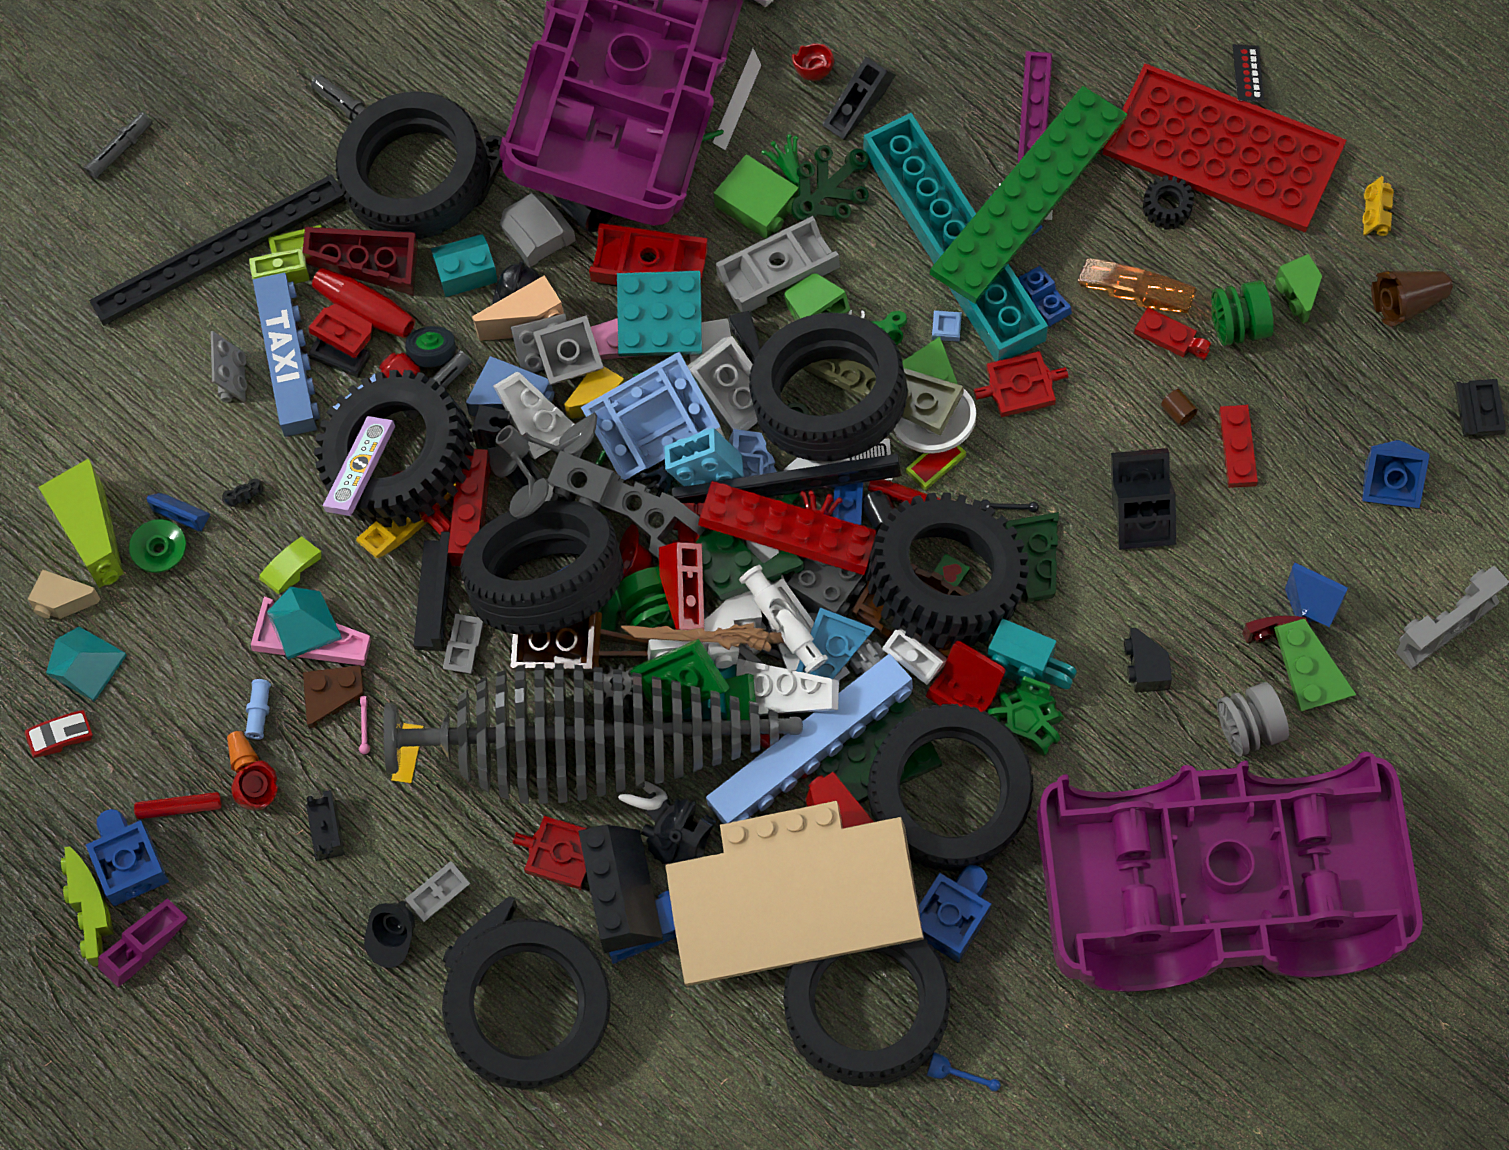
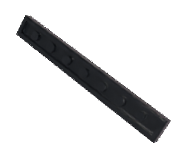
M897 453L716 482L764 497H772L801 491L895 478L902 475ZM711 482L672 488L673 497L681 503H705Z

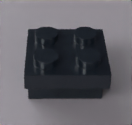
M1168 448L1111 453L1112 506L1117 518V543L1119 550L1176 545V493L1170 480V453Z

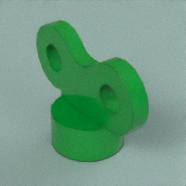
M893 311L884 320L871 322L889 334L897 346L903 339V332L900 328L906 325L907 316L902 311Z

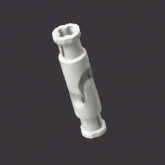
M761 565L751 568L740 577L739 581L741 584H746L754 595L753 600L772 626L782 633L784 643L792 654H797L806 667V673L809 674L815 671L828 660V657L822 655L812 642L814 638L800 621L796 620L794 611L777 587L771 585L761 572L763 569ZM779 605L784 609L780 610L777 616L773 617L771 615L770 606Z

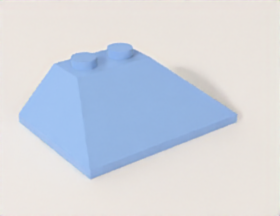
M680 352L581 407L586 417L594 412L596 413L597 424L595 434L617 474L624 480L665 460L664 446L674 443L679 439H685L698 434L703 430L711 428L716 430L721 427Z

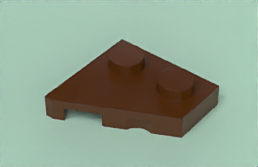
M360 665L303 672L308 728L317 726V722L331 713L332 715L336 714L346 704L353 703L360 699L361 696H364L362 668Z

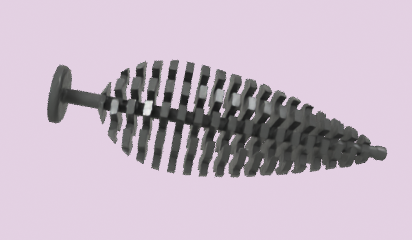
M559 663L554 664L555 725H548L545 664H535V726H529L525 664L516 666L515 726H510L506 669L497 672L496 727H490L489 689L486 676L478 681L477 727L471 728L468 689L458 696L457 727H450V714L448 710L440 728L401 729L397 705L388 702L384 706V756L387 774H396L399 771L401 747L441 746L450 762L451 745H459L460 774L470 783L471 744H477L480 789L490 794V743H496L500 798L510 800V743H516L519 803L529 804L530 796L529 742H536L539 804H548V742L555 741L558 803L568 802L567 741H575L578 801L587 799L586 740H595L597 797L606 796L605 740H615L616 793L619 794L625 792L624 739H634L636 789L645 787L644 738H653L655 784L664 782L663 737H672L674 779L683 777V737L692 736L693 772H696L703 768L702 736H711L712 766L721 764L722 735H730L731 760L741 757V735H749L750 753L752 754L760 751V734H769V745L771 746L779 741V734L790 733V735H799L803 731V721L800 717L778 719V711L768 708V719H759V705L752 701H749V720H740L739 698L731 695L729 700L730 720L721 721L720 694L711 690V721H702L700 688L691 686V722H682L681 684L671 680L672 722H663L661 678L652 676L653 723H643L641 674L632 672L634 723H624L622 670L613 669L614 723H605L603 668L594 667L593 672L595 724H586L583 665L574 664L575 724L567 725L564 664Z

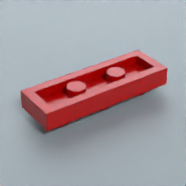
M1248 405L1220 406L1219 417L1228 488L1257 486L1258 479Z

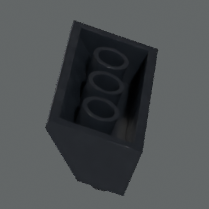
M606 824L578 831L604 953L663 940L640 830Z

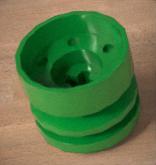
M1257 280L1241 284L1239 295L1232 285L1227 286L1225 291L1221 287L1212 290V320L1219 341L1223 346L1233 344V339L1237 344L1242 343L1245 337V330L1252 341L1272 337L1273 313L1270 297L1263 281Z
M659 566L635 572L620 582L615 594L621 610L627 612L625 620L629 626L648 628L669 626L675 629L660 579Z

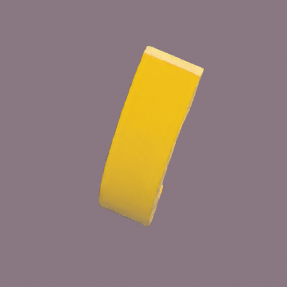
M447 493L443 498L447 501L451 495ZM407 517L406 526L399 527L393 521L392 527H384L376 521L356 538V542L377 559L403 544L427 522L421 520L413 523Z

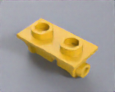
M1383 176L1369 184L1364 192L1366 203L1362 222L1364 223L1363 235L1365 236L1373 230L1377 231L1379 236H1386L1391 230L1392 213L1383 210V208L1387 210L1392 209L1394 189L1391 188V184L1383 183Z

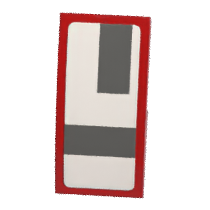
M84 710L53 718L24 732L33 758L61 752L64 746L89 741L92 738V732Z

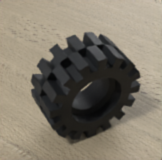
M1163 176L1162 182L1158 177L1154 180V184L1150 183L1148 185L1143 201V213L1145 216H1148L1150 223L1155 220L1156 227L1159 228L1161 224H1165L1164 229L1169 230L1171 224L1173 229H1176L1179 226V222L1181 225H1184L1186 219L1189 220L1194 203V193H1191L1192 188L1190 185L1185 187L1186 181L1182 179L1178 183L1175 176H1173L1172 181L1168 180V176ZM1163 196H1171L1178 200L1179 205L1175 209H1165L1158 204V199Z

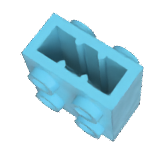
M714 428L703 430L698 434L685 439H679L674 443L664 446L665 469L683 486L744 477L742 454Z

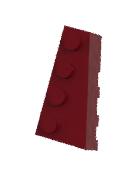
M305 227L302 253L307 265L325 268L354 279L414 296L418 242L415 233Z

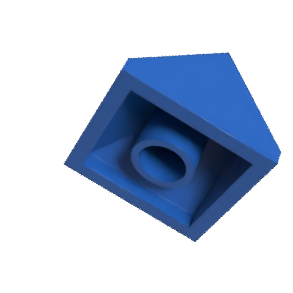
M1400 440L1372 446L1365 462L1362 501L1420 508L1429 453Z
M1294 563L1285 587L1295 616L1305 617L1308 622L1317 621L1327 627H1330L1338 614L1348 587L1297 563Z

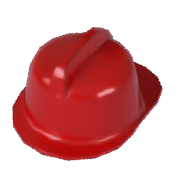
M630 525L627 528L620 542L619 549L624 564L622 580L635 572L653 567L651 552L638 543L639 533L636 525Z

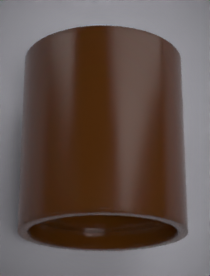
M1180 389L1172 391L1160 404L1179 426L1188 423L1198 412V408Z

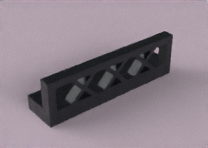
M441 532L440 540H424L413 644L415 650H444L452 567L448 555L450 532Z

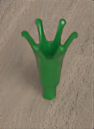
M788 134L786 136L787 144L784 145L786 154L779 149L775 141L771 142V146L777 151L778 156L766 150H762L761 153L768 156L781 168L789 182L799 187V177L796 172L797 167L800 165L797 153V140L799 138L798 136L793 137L792 147V135Z

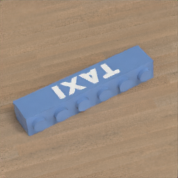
M285 272L253 279L278 418L284 437L317 430L316 419H320L317 402L312 403L311 395L316 393L313 379L307 378L306 373L307 370H311L308 354H303L302 346H306L303 329L298 330L297 322L302 320L298 305H293L292 299L297 298L294 282H288Z

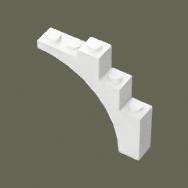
M743 539V544L762 563H766L779 553L778 549ZM768 580V581H769V583H770L771 585H773V584H775L776 582H778L779 580L774 581V582H771L770 580ZM748 591L726 599L710 616L704 619V630L716 631L718 627L727 629L735 624L741 626L749 623H754V628H760L762 613L753 600L754 595L752 592ZM650 639L647 652L648 660L690 642ZM701 642L717 668H728L737 664L739 647L731 646L730 650H727L716 642Z

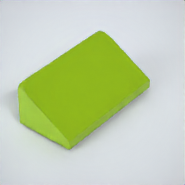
M303 247L250 258L252 280L285 272L288 282L296 284L309 281L308 268L302 253Z

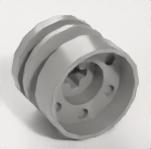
M1268 682L1247 688L1245 692L1246 700L1240 693H1233L1231 698L1225 696L1218 699L1217 711L1221 728L1231 748L1238 756L1247 755L1249 750L1258 751L1261 746L1260 739L1266 746L1288 740L1289 727L1283 706L1278 695Z

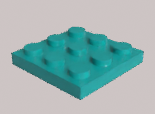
M700 271L617 273L619 357L674 355L678 352L681 355L702 354Z

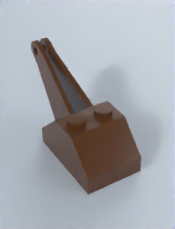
M595 612L588 618L560 630L541 634H513L510 668L516 669V666L525 664L526 671L535 672V664H545V673L554 674V664L559 663L564 664V674H574V664L583 665L584 674L594 672V667L599 666V658H648V651H600V640L648 647L650 639L634 638L632 635L601 629L602 613Z

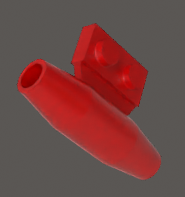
M321 268L312 280V287L333 303V305L323 308L308 327L309 333L353 358L357 357L371 339L372 327L407 338L415 326V319L390 298L351 277Z

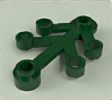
M822 145L816 149L814 157L817 161V190L811 195L810 177L814 175L815 167L811 162L804 161L796 170L799 177V196L792 202L793 216L799 221H803L811 216L813 218L816 216L834 217L838 221L848 218L851 215V208L847 203L842 202L835 207L818 203L824 198L852 201L857 205L864 203L869 197V192L865 187L858 186L854 190L836 187L852 172H860L868 165V154L862 149H853L846 155L845 164L828 179V161L832 158L833 151L827 145ZM820 151H824L827 158L822 157ZM856 155L861 158L862 162L856 159ZM806 167L809 170V174H805L802 168ZM856 192H860L863 198L859 199ZM803 204L807 205L809 211L804 210ZM839 208L845 211V216L839 213Z

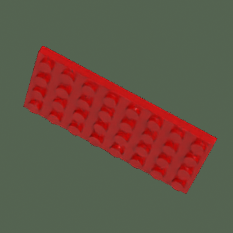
M1144 63L1122 111L1128 114L1127 118L1104 146L1102 154L1160 177L1168 176V180L1171 181L1173 176L1177 177L1178 183L1183 179L1186 181L1185 186L1190 185L1196 191L1306 233L1347 140Z

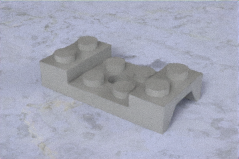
M813 216L716 263L719 279L741 312H750L767 304V296L813 273L824 276L840 268L839 254L837 251L832 252L823 240ZM774 259H782L785 261L782 265L774 266L770 264L771 261Z
M1495 566L1487 571L1481 569L1471 577L1470 581L1472 583L1464 591L1466 595L1457 602V608L1449 613L1446 610L1434 621L1428 615L1420 621L1416 618L1404 628L1405 634L1399 639L1400 645L1396 653L1411 670L1499 604L1496 594L1508 586L1509 581Z

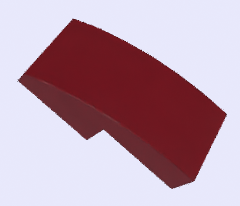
M1299 616L1265 617L1245 623L1242 635L1246 643L1255 640L1257 643L1269 639L1272 634H1274L1278 642L1274 627L1299 619H1305L1307 623L1308 621L1305 617Z

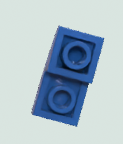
M1041 266L1018 278L1048 327L1072 314L1071 306L1058 293L1055 282Z

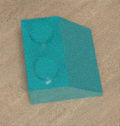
M483 234L431 248L445 297L497 283L498 279L494 262Z

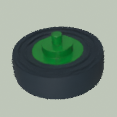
M428 326L412 332L406 339L405 348L407 356L416 365L436 367L447 363L453 358L456 352V343L453 334L448 329L439 326Z

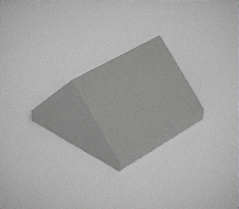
M587 315L533 332L550 385L604 369Z

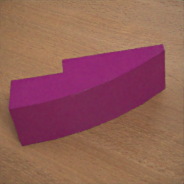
M167 898L122 933V939L99 956L98 969L119 988L172 939L187 922L188 917Z

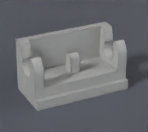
M450 861L405 898L406 906L413 910L420 922H425L470 885V883L453 862Z

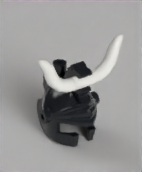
M645 781L643 789L649 793L648 798L631 794H621L618 796L621 801L645 809L644 811H647L648 815L651 816V820H654V827L645 824L641 835L648 837L646 840L648 851L653 854L654 859L661 861L663 864H672L703 857L708 837L716 821L707 814L704 818H700L699 822L693 821L696 810L695 801L689 802L688 799H683L682 801L676 799L674 801L675 804H671L665 791Z

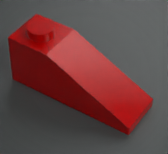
M675 542L659 547L660 579L676 630L704 629L702 544Z

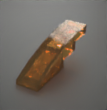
M1091 258L1086 259L1078 279L1081 287L1106 290L1108 296L1134 300L1136 305L1140 307L1188 313L1197 291L1194 286L1160 274Z

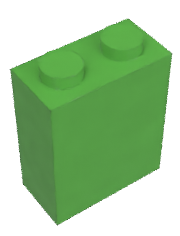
M746 154L714 191V206L766 239L772 233H777L781 229L785 217L789 213L792 214V202L799 196V187Z

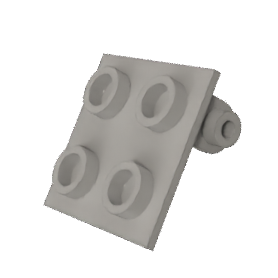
M565 314L511 327L520 368L532 373L545 370L533 332L567 322Z
M211 331L212 382L218 385V397L221 398L222 402H231L232 397L245 402L247 382L245 379L246 357L244 351L214 331Z

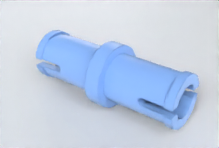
M255 679L252 681L250 703L246 705L248 719L245 736L249 739L260 740L264 737L265 718L270 710L267 703L271 683L267 680Z

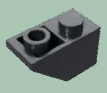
M1130 628L1128 638L1124 639L1125 656H1130L1131 665L1127 666L1128 683H1133L1134 693L1169 690L1172 682L1169 653L1139 629Z

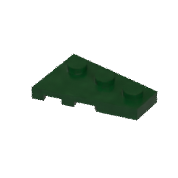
M1059 512L1009 520L1006 524V530L1011 527L1016 529L1018 533L1015 540L1022 539L1025 545L1022 553L1027 552L1028 555L1026 566H1029V574L1023 591L1026 603L1051 599L1056 594V547L1058 545L1057 523L1059 521Z

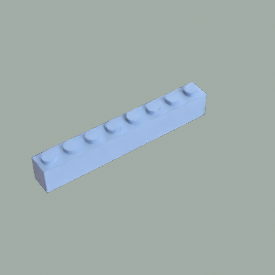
M889 653L839 692L838 710L818 711L811 714L803 721V731L801 734L790 735V733H787L778 742L774 743L706 797L708 807L723 824L750 819V816L759 809L761 811L767 809L772 805L774 798L782 791L784 793L790 791L797 784V779L802 775L813 773L820 766V761L828 755L830 757L836 755L843 748L844 742L851 737L855 739L865 731L866 725L872 720L878 721L888 713V708L895 702L901 703L906 700L913 689L912 678Z

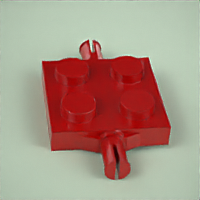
M1038 351L987 363L986 371L990 380L989 385L974 388L973 392L976 400L992 396L997 403L1000 416L1005 417L1055 405L1056 399L1052 389V382L1068 379V372L1066 367L1050 371L1043 361L1041 352Z
M543 816L540 827L533 837L516 832L513 844L529 848V857L524 868L525 873L581 890L587 872L578 831L587 828Z

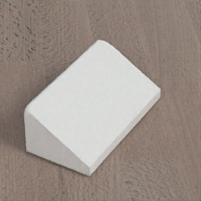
M902 625L898 631H894L882 649L886 653H890L896 661L928 685L945 666L947 658L929 643L927 645L919 643L921 637L915 633L912 639L905 636L907 628Z

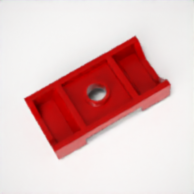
M599 223L594 263L589 269L591 282L617 285V273L700 271L702 283L708 253V238ZM645 253L656 255V258L651 262H645L641 259Z

